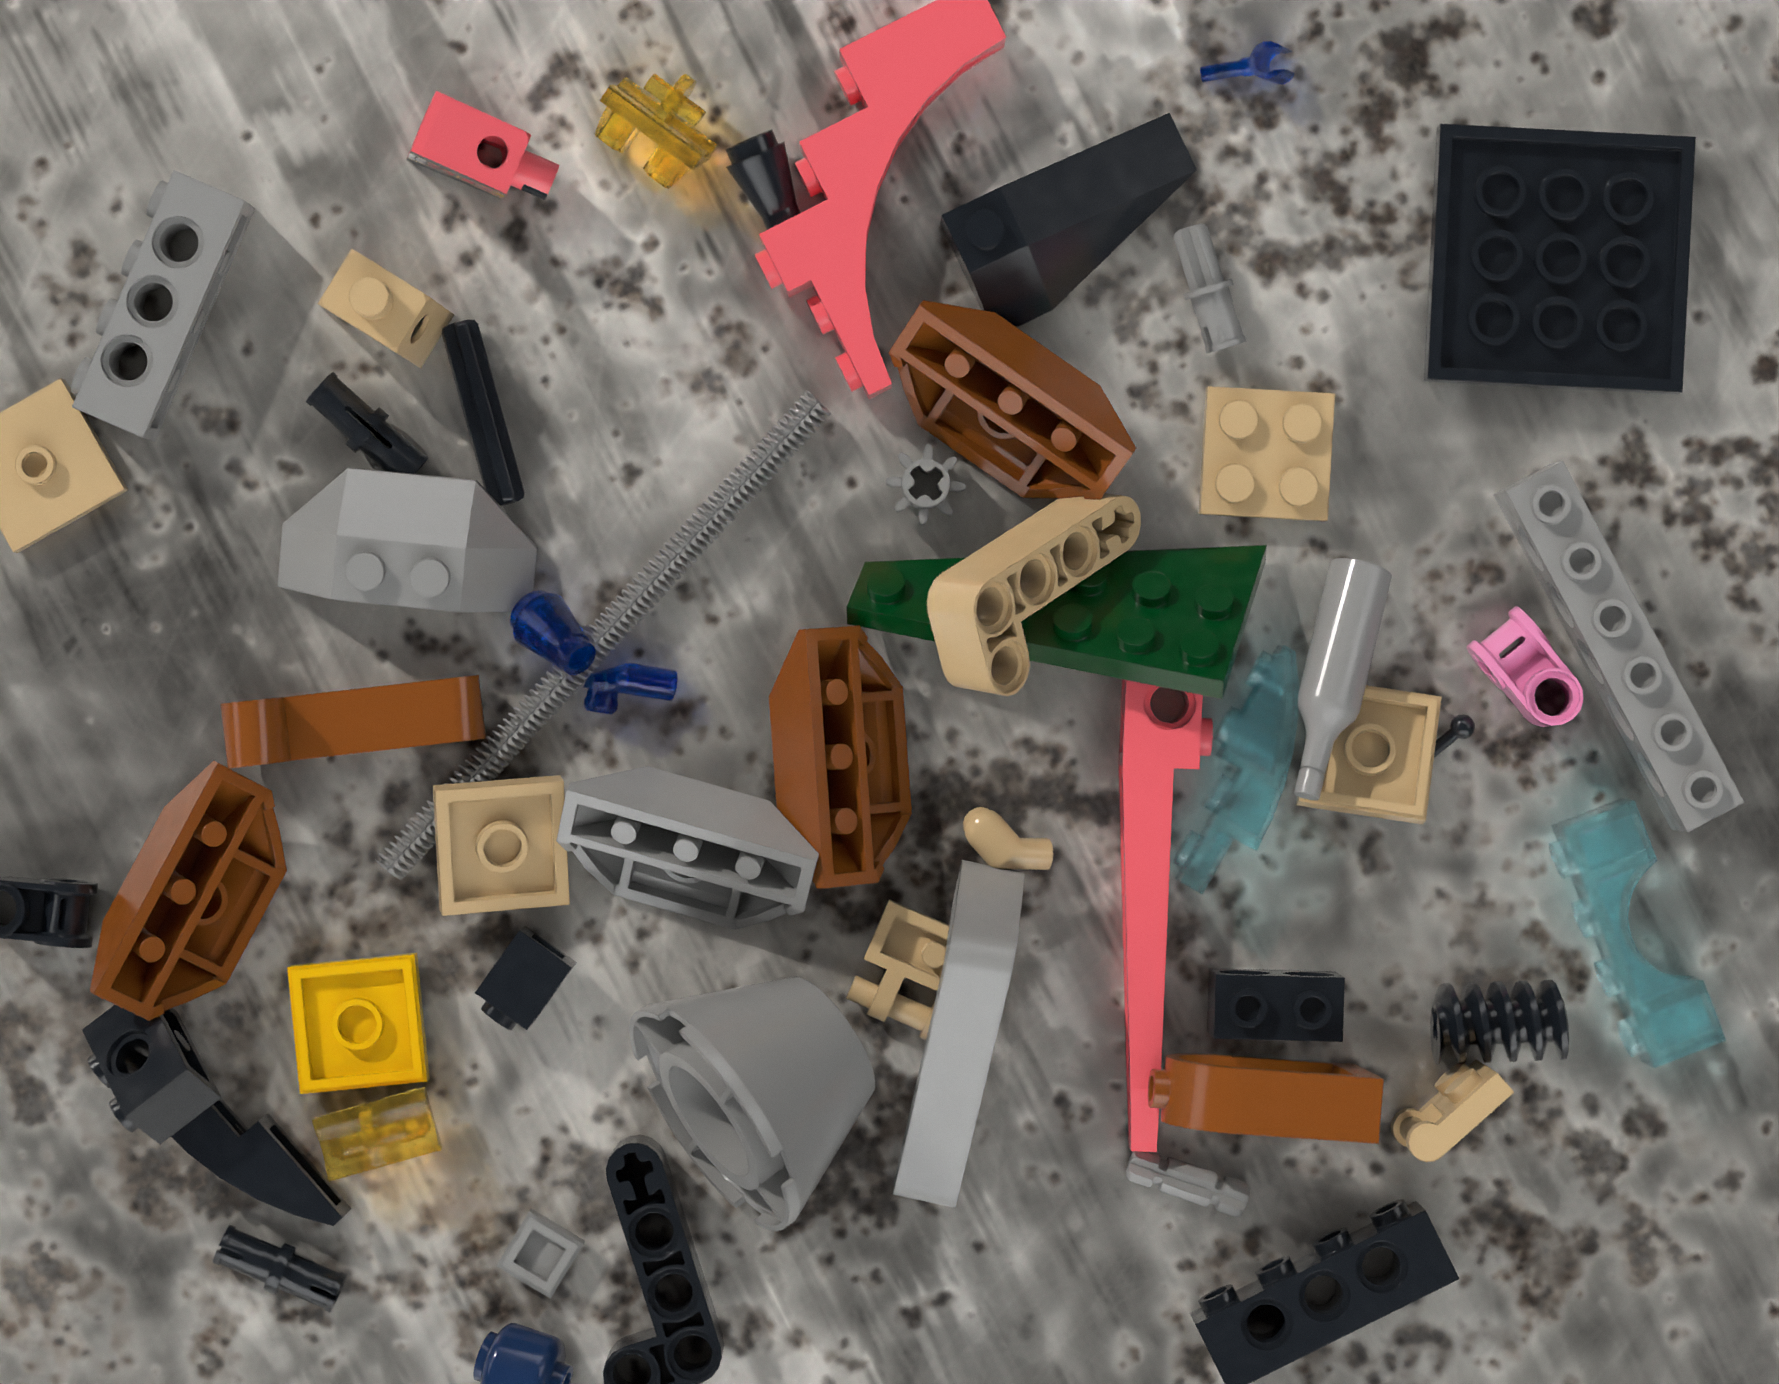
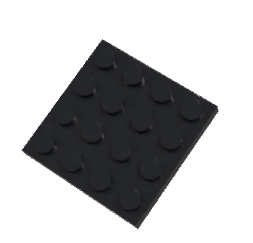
M1440 124L1437 126L1424 381L1662 394L1682 393L1696 137Z

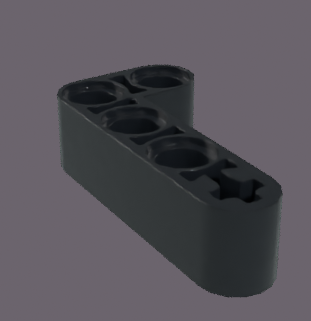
M644 1135L629 1136L621 1140L613 1149L606 1166V1176L653 1328L625 1336L614 1344L610 1349L604 1366V1384H700L710 1379L719 1369L724 1349L722 1330L666 1154L661 1145L651 1137ZM635 1152L639 1161L650 1160L652 1166L648 1168L645 1175V1185L649 1196L639 1201L636 1205L631 1206L629 1200H637L641 1190L634 1173L623 1174L621 1168L625 1166L629 1153ZM658 1189H661L663 1195L650 1196ZM648 1213L663 1214L673 1225L674 1234L664 1242H650L639 1231V1220ZM678 1274L689 1280L693 1294L682 1303L668 1302L659 1293L657 1283L666 1275ZM690 1335L703 1337L710 1344L712 1355L702 1363L693 1364L687 1362L677 1351L678 1342ZM634 1354L641 1356L649 1364L651 1375L642 1382L632 1383L626 1381L617 1371V1361L626 1355Z

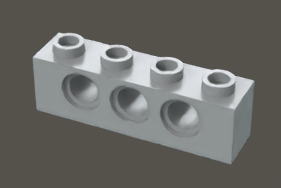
M173 170L168 183L165 181L159 182L147 208V216L153 219L143 242L135 240L132 243L124 259L121 273L127 277L118 301L111 298L104 306L99 317L96 333L101 335L102 338L93 359L85 357L74 375L71 392L77 396L72 405L73 408L142 438L152 441L156 440L255 208L245 200ZM186 229L194 230L198 237L196 253L187 261L175 262L169 251L171 239L179 231ZM167 288L173 298V306L170 313L162 320L150 321L144 311L146 297L155 289ZM141 346L147 355L146 370L137 379L125 380L119 370L120 358L127 349Z

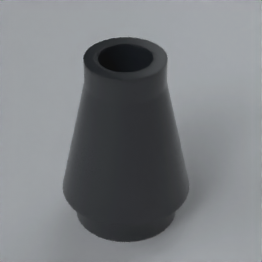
M772 129L725 149L731 162L730 165L726 166L727 170L761 216L767 230L801 213L796 201L785 142L778 143Z

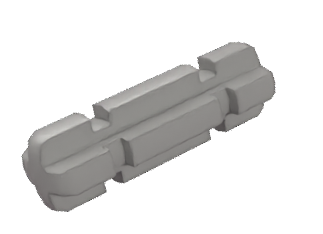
M1133 1151L1126 1167V1176L1132 1182L1149 1188L1152 1183L1156 1184L1161 1192L1208 1207L1209 1203L1215 1204L1217 1211L1234 1217L1241 1216L1247 1206L1250 1187L1243 1181L1225 1176L1223 1180L1218 1179L1216 1172L1172 1157H1168L1167 1160L1160 1159L1161 1155L1158 1152Z

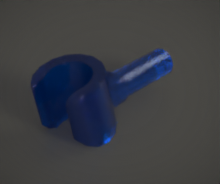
M1272 41L1261 42L1252 50L1250 57L1200 67L1202 82L1255 75L1276 85L1285 84L1293 79L1295 73L1286 69L1270 71V62L1275 55L1290 53L1292 50Z

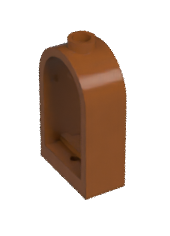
M1174 1053L1166 1055L1165 1070H1151L1148 1081V1105L1150 1108H1161V1121L1163 1123L1182 1128L1228 1134L1379 1144L1384 1078L1356 1064L1204 1053Z

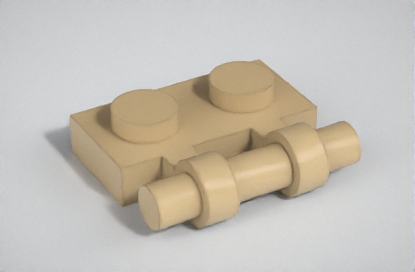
M889 899L864 955V960L885 968L886 971L879 985L855 976L846 999L868 1008L867 1015L885 1022L886 1018L889 1017L921 1031L919 1037L926 1040L934 1003L930 1008L898 994L904 977L935 991L938 990L944 964L949 925Z

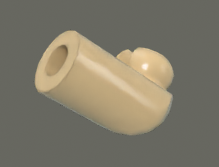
M974 808L965 816L963 821L965 837L989 866L1009 870L1050 869L1053 861V846L1049 838H1019L998 813L988 808Z

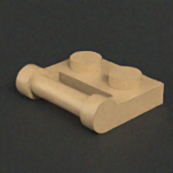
M1477 1059L1469 1066L1465 1063H1457L1437 1080L1434 1086L1439 1092L1419 1110L1405 1108L1395 1114L1390 1125L1391 1133L1395 1140L1407 1147L1410 1153L1418 1160L1424 1162L1436 1161L1510 1097L1514 1091L1497 1072Z

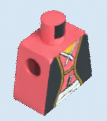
M438 91L434 93L407 156V160L501 199L507 195L510 186H513L545 200L559 169V164L526 150L531 134ZM487 143L500 149L502 153L500 167L492 168L479 161L477 148L480 144Z

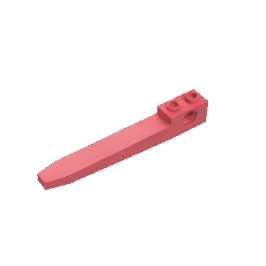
M1122 679L1118 777L1128 1146L1131 1151L1157 1152L1159 1108H1150L1148 1105V1081L1151 1070L1161 1069L1174 768L1200 769V756H1211L1213 721L1212 718H1202L1203 695L1181 691L1185 701L1182 714L1171 722H1162L1154 716L1150 706L1151 697L1159 686Z

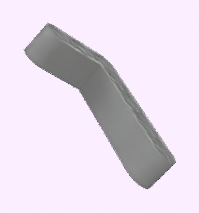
M965 860L961 862L952 903L944 964L900 1151L892 1195L956 1207L1013 970L1025 873L993 868L989 865Z

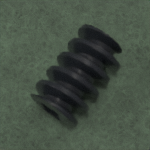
M1526 980L1518 981L1515 983L1510 997L1505 985L1501 981H1494L1490 983L1485 999L1476 982L1466 983L1459 999L1454 987L1450 983L1439 985L1430 1017L1431 1049L1436 1064H1440L1445 1046H1452L1458 1064L1466 1063L1471 1045H1477L1483 1062L1490 1063L1496 1044H1503L1509 1062H1516L1522 1043L1529 1044L1535 1061L1543 1060L1546 1045L1554 1042L1560 1060L1567 1059L1569 1053L1568 1016L1564 1000L1557 984L1553 980L1541 981L1536 996L1531 985Z

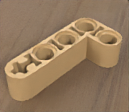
M1106 493L1100 500L1084 499L1083 496L1057 499L941 573L933 581L929 589L927 610L941 666L947 681L954 687L1010 696L1017 693L1023 687L1030 668L1029 652L1021 621L1127 552L1135 544L1141 527V516L1137 503L1131 497Z

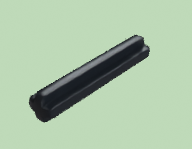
M475 320L454 322L442 328L441 334L483 486L500 506L509 505L523 499L525 491L479 324Z

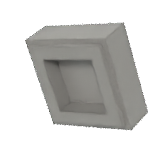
M531 1208L496 1266L551 1299L585 1240Z

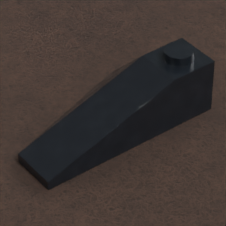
M1169 112L941 215L940 225L981 310L995 312L1018 328L1053 311L1069 293L1150 217L1197 169Z

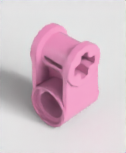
M1515 606L1508 612L1509 620L1481 643L1473 640L1466 646L1470 656L1483 673L1505 693L1523 717L1530 723L1541 727L1563 725L1573 720L1581 710L1584 698L1583 688L1578 679L1554 652L1550 642L1540 628L1521 608ZM1519 639V643L1500 658L1499 654ZM1544 680L1556 682L1561 686L1565 694L1564 706L1554 716L1544 714L1535 703L1536 688Z

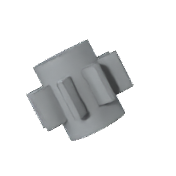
M926 444L923 451V459L914 463L908 455L901 452L898 458L900 464L906 469L903 478L890 477L886 479V485L892 488H902L904 497L897 502L894 510L898 513L905 510L909 505L919 509L918 519L920 525H925L929 509L937 506L943 514L950 517L954 512L951 505L945 500L948 492L958 493L966 489V484L950 481L948 474L954 468L958 459L954 456L948 458L943 464L932 460L933 449L931 444ZM919 469L927 475L936 470L942 477L937 484V490L941 496L934 501L927 495L920 496L916 500L909 492L915 484L911 473Z

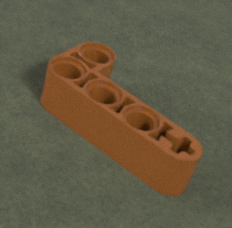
M479 675L220 704L228 769L486 738Z

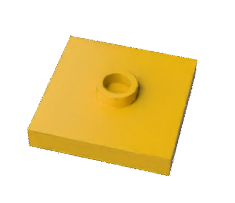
M417 953L299 964L287 967L300 1094L427 1082L430 1079Z

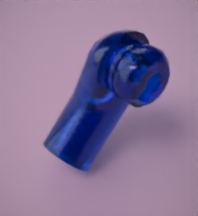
M625 663L592 673L583 685V688H587L583 702L584 707L587 711L612 715L618 709L619 693L672 701L677 689V671L636 663Z

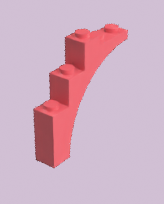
M936 0L839 49L840 61L843 67L834 71L836 79L850 106L861 101L864 109L799 141L800 151L804 158L794 163L810 197L822 193L825 201L759 234L764 250L755 254V258L770 288L773 289L783 284L790 298L813 287L816 296L806 300L808 307L823 335L832 330L835 331L845 353L835 357V360L850 390L853 392L863 387L869 400L892 388V382L874 338L865 288L866 243L877 194L897 149L925 109L963 73L1004 48L1006 35L988 0Z

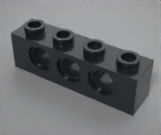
M1403 1199L1390 1202L1370 1214L1371 1224L1349 1234L1347 1228L1334 1230L1320 1237L1312 1244L1315 1249L1314 1252L1292 1262L1290 1256L1273 1260L1255 1272L1258 1280L1236 1291L1232 1284L1225 1285L1200 1298L1198 1302L1201 1308L1190 1313L1224 1383L1250 1384L1459 1280L1458 1274L1426 1210L1417 1201L1406 1205ZM1378 1247L1391 1249L1393 1252V1264L1386 1274L1379 1277H1369L1363 1273V1259L1370 1250ZM1318 1276L1334 1278L1337 1289L1334 1297L1328 1303L1312 1305L1305 1301V1289L1312 1279ZM1269 1304L1280 1310L1279 1322L1270 1332L1259 1334L1248 1329L1247 1320L1249 1314L1257 1306Z

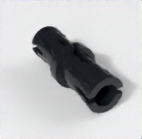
M334 372L330 373L312 392L306 403L317 409L349 438L346 445L355 453L361 449L384 471L416 474L429 457L419 452L386 422L389 415L379 407L374 411L339 380Z
M229 1225L219 1243L221 1249L216 1251L213 1259L214 1264H221L265 1283V1291L276 1295L280 1289L320 1306L327 1312H331L341 1293L339 1290L344 1286L347 1274L343 1272L339 1273L295 1254L297 1247L284 1243L280 1248L242 1232L232 1225Z

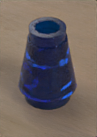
M537 590L526 594L516 603L511 612L510 624L513 629L514 638L519 645L558 668L563 669L569 675L581 674L592 665L596 656V649L560 595Z

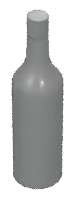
M1336 558L1331 560L1297 697V708L1305 724L1306 741L1294 795L1303 799L1319 800L1333 744L1339 734L1356 720L1361 709L1392 578L1388 570L1370 562L1349 558Z

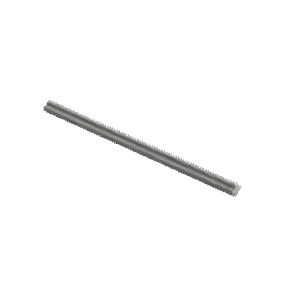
M806 390L804 393L805 397L800 396V403L795 402L794 408H789V414H784V420H778L779 426L774 425L772 428L773 432L768 431L766 434L768 438H762L763 444L757 443V450L752 448V456L747 454L745 457L746 461H740L742 468L736 466L734 469L736 474L730 472V479L725 478L723 481L725 485L719 484L718 488L720 491H713L715 498L709 495L707 498L709 503L704 501L702 504L704 509L697 508L696 511L699 515L693 513L691 516L694 521L687 519L686 524L688 527L681 525L682 532H675L678 539L670 537L672 545L667 542L664 545L667 551L660 548L659 553L661 556L654 555L656 562L648 561L651 568L644 566L645 574L641 572L637 574L640 580L633 578L634 586L629 583L627 584L629 592L622 589L621 593L624 597L617 595L618 603L610 602L613 609L605 608L608 615L600 613L602 621L594 620L597 627L589 625L592 632L584 631L586 639L581 636L578 637L581 644L573 643L576 650L568 648L567 651L570 656L563 654L564 662L556 661L559 668L551 666L554 673L546 672L548 680L543 677L540 678L543 685L535 684L537 692L533 689L529 690L532 697L524 696L527 703L519 701L521 709L513 708L516 715L508 713L511 720L503 719L505 727L498 724L497 727L500 732L492 730L494 738L486 737L489 744L481 742L484 749H475L478 756L471 753L470 756L473 761L465 760L468 767L460 765L462 773L454 772L457 779L448 778L451 784L492 781V779L498 777L497 773L502 772L503 767L509 765L508 761L511 762L514 756L520 753L519 750L525 747L524 743L530 742V738L536 735L535 732L541 730L540 726L543 727L546 725V720L548 721L552 718L551 714L557 713L556 708L559 709L563 706L561 702H567V696L571 697L573 691L579 689L578 685L581 686L584 683L583 679L586 680L590 677L588 673L592 674L595 671L594 667L600 666L599 661H605L604 655L608 656L611 654L610 649H616L615 643H621V638L627 637L626 632L630 633L633 630L631 626H637V620L641 621L643 619L642 614L646 615L649 613L647 608L652 609L654 607L652 602H659L658 596L664 597L663 590L669 591V585H675L674 579L678 580L681 578L679 573H686L685 567L689 568L692 566L690 561H697L695 555L699 557L702 555L700 549L704 551L708 549L706 543L709 545L713 543L711 537L715 539L719 537L717 532L722 533L724 531L721 525L729 526L727 519L734 521L733 514H740L738 508L742 510L746 508L743 502L747 504L751 502L748 495L753 498L756 497L754 490L758 492L762 490L759 484L767 485L764 478L771 480L770 472L773 474L778 473L775 466L781 469L783 467L781 461L785 463L789 461L786 454L793 457L794 453L791 449L799 450L796 443L804 445L805 442L802 437L810 438L807 431L815 433L813 425L818 428L821 426L818 419L824 422L826 418L823 414L825 413L828 416L832 414L814 395ZM429 800L427 803L430 808L422 806L424 814L416 813L419 820L411 818L410 820L414 825H405L408 832L400 830L403 837H394L398 843L390 841L389 844L392 849L384 848L387 855L378 854L381 861L376 860V862L400 880L407 875L406 873L412 870L417 861L423 858L422 855L428 853V849L434 846L433 843H436L434 803Z

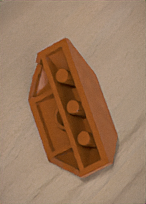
M923 300L888 352L894 367H898L903 390L918 426L1022 498L1062 499L1083 496L1084 499L1100 500L1136 450L1135 444L1098 383L995 312Z
M860 626L798 630L769 695L776 806L819 853L812 880L817 889L878 883L885 869L883 864L895 849L912 814L903 686L882 656L867 642L868 637Z
M213 761L164 806L103 919L90 986L92 994L144 1019L151 1020L164 1014L165 1010L192 1001L227 984L287 872L280 830L274 812L275 803L272 790Z

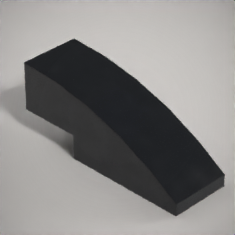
M221 1098L171 1136L189 1155L220 1179L251 1197L285 1212L334 1226L352 1209L269 1113L248 1129Z

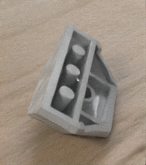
M349 467L283 523L278 587L331 600L451 612H532L538 547L520 530L510 516L477 480Z
M649 766L570 783L566 791L556 840L567 852L573 851L585 869L613 895L735 930L767 922L786 913L794 915L804 912L819 853L771 801Z

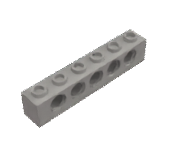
M1564 461L1550 464L1493 494L1670 828L1688 833L1745 803Z

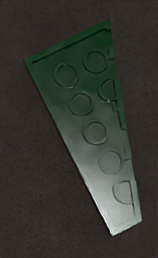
M1267 545L1127 551L1021 621L1029 659L1034 662L1223 699L1266 563ZM965 558L864 562L846 606L847 624L935 642L927 610L929 589L933 581L941 573Z

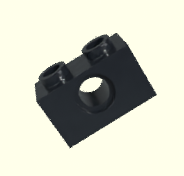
M114 1005L82 1029L93 1052L87 1059L88 1063L99 1080L112 1090L115 1097L109 1101V1106L118 1121L128 1131L134 1132L139 1128L158 1144H162L222 1097L175 1009L165 1010L164 1014L147 1020Z

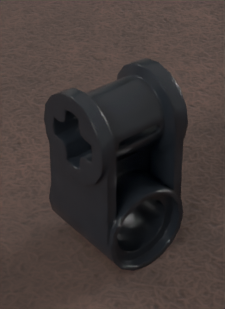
M0 877V890L9 893L16 902L14 919L9 924L0 923V938L34 941L36 944L54 947L91 948L93 937L87 934L90 896L97 894L98 883L63 878Z

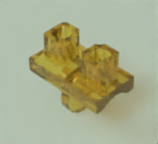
M654 73L645 84L644 89L625 77L617 86L614 84L609 85L599 100L607 107L595 130V136L612 149L623 153L629 149L639 132L645 134L657 143L658 146L643 169L648 176L667 189L676 185L691 169L693 170L708 161L718 147V144L695 128L704 117L706 111L689 99L697 81L687 74L681 76L671 86Z
M426 1087L312 1119L313 1127L322 1149L329 1182L442 1149Z

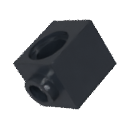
M524 926L519 930L476 990L475 994L485 1000L481 1010L508 1030H512L516 1024L528 1030L577 962Z

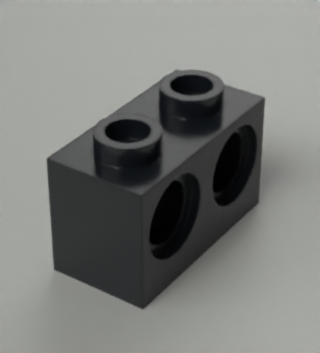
M1209 968L1207 1032L1214 1039L1343 1042L1345 977L1335 971Z

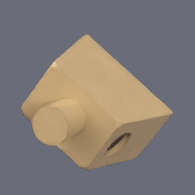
M351 249L318 302V305L419 368L423 367L441 338L442 328L449 325L454 317L452 312L431 297L354 249ZM424 317L423 322H422V324H421L419 330H418L417 333L411 338V335H412V333H413V331H414L416 325H417V324L419 323V321Z

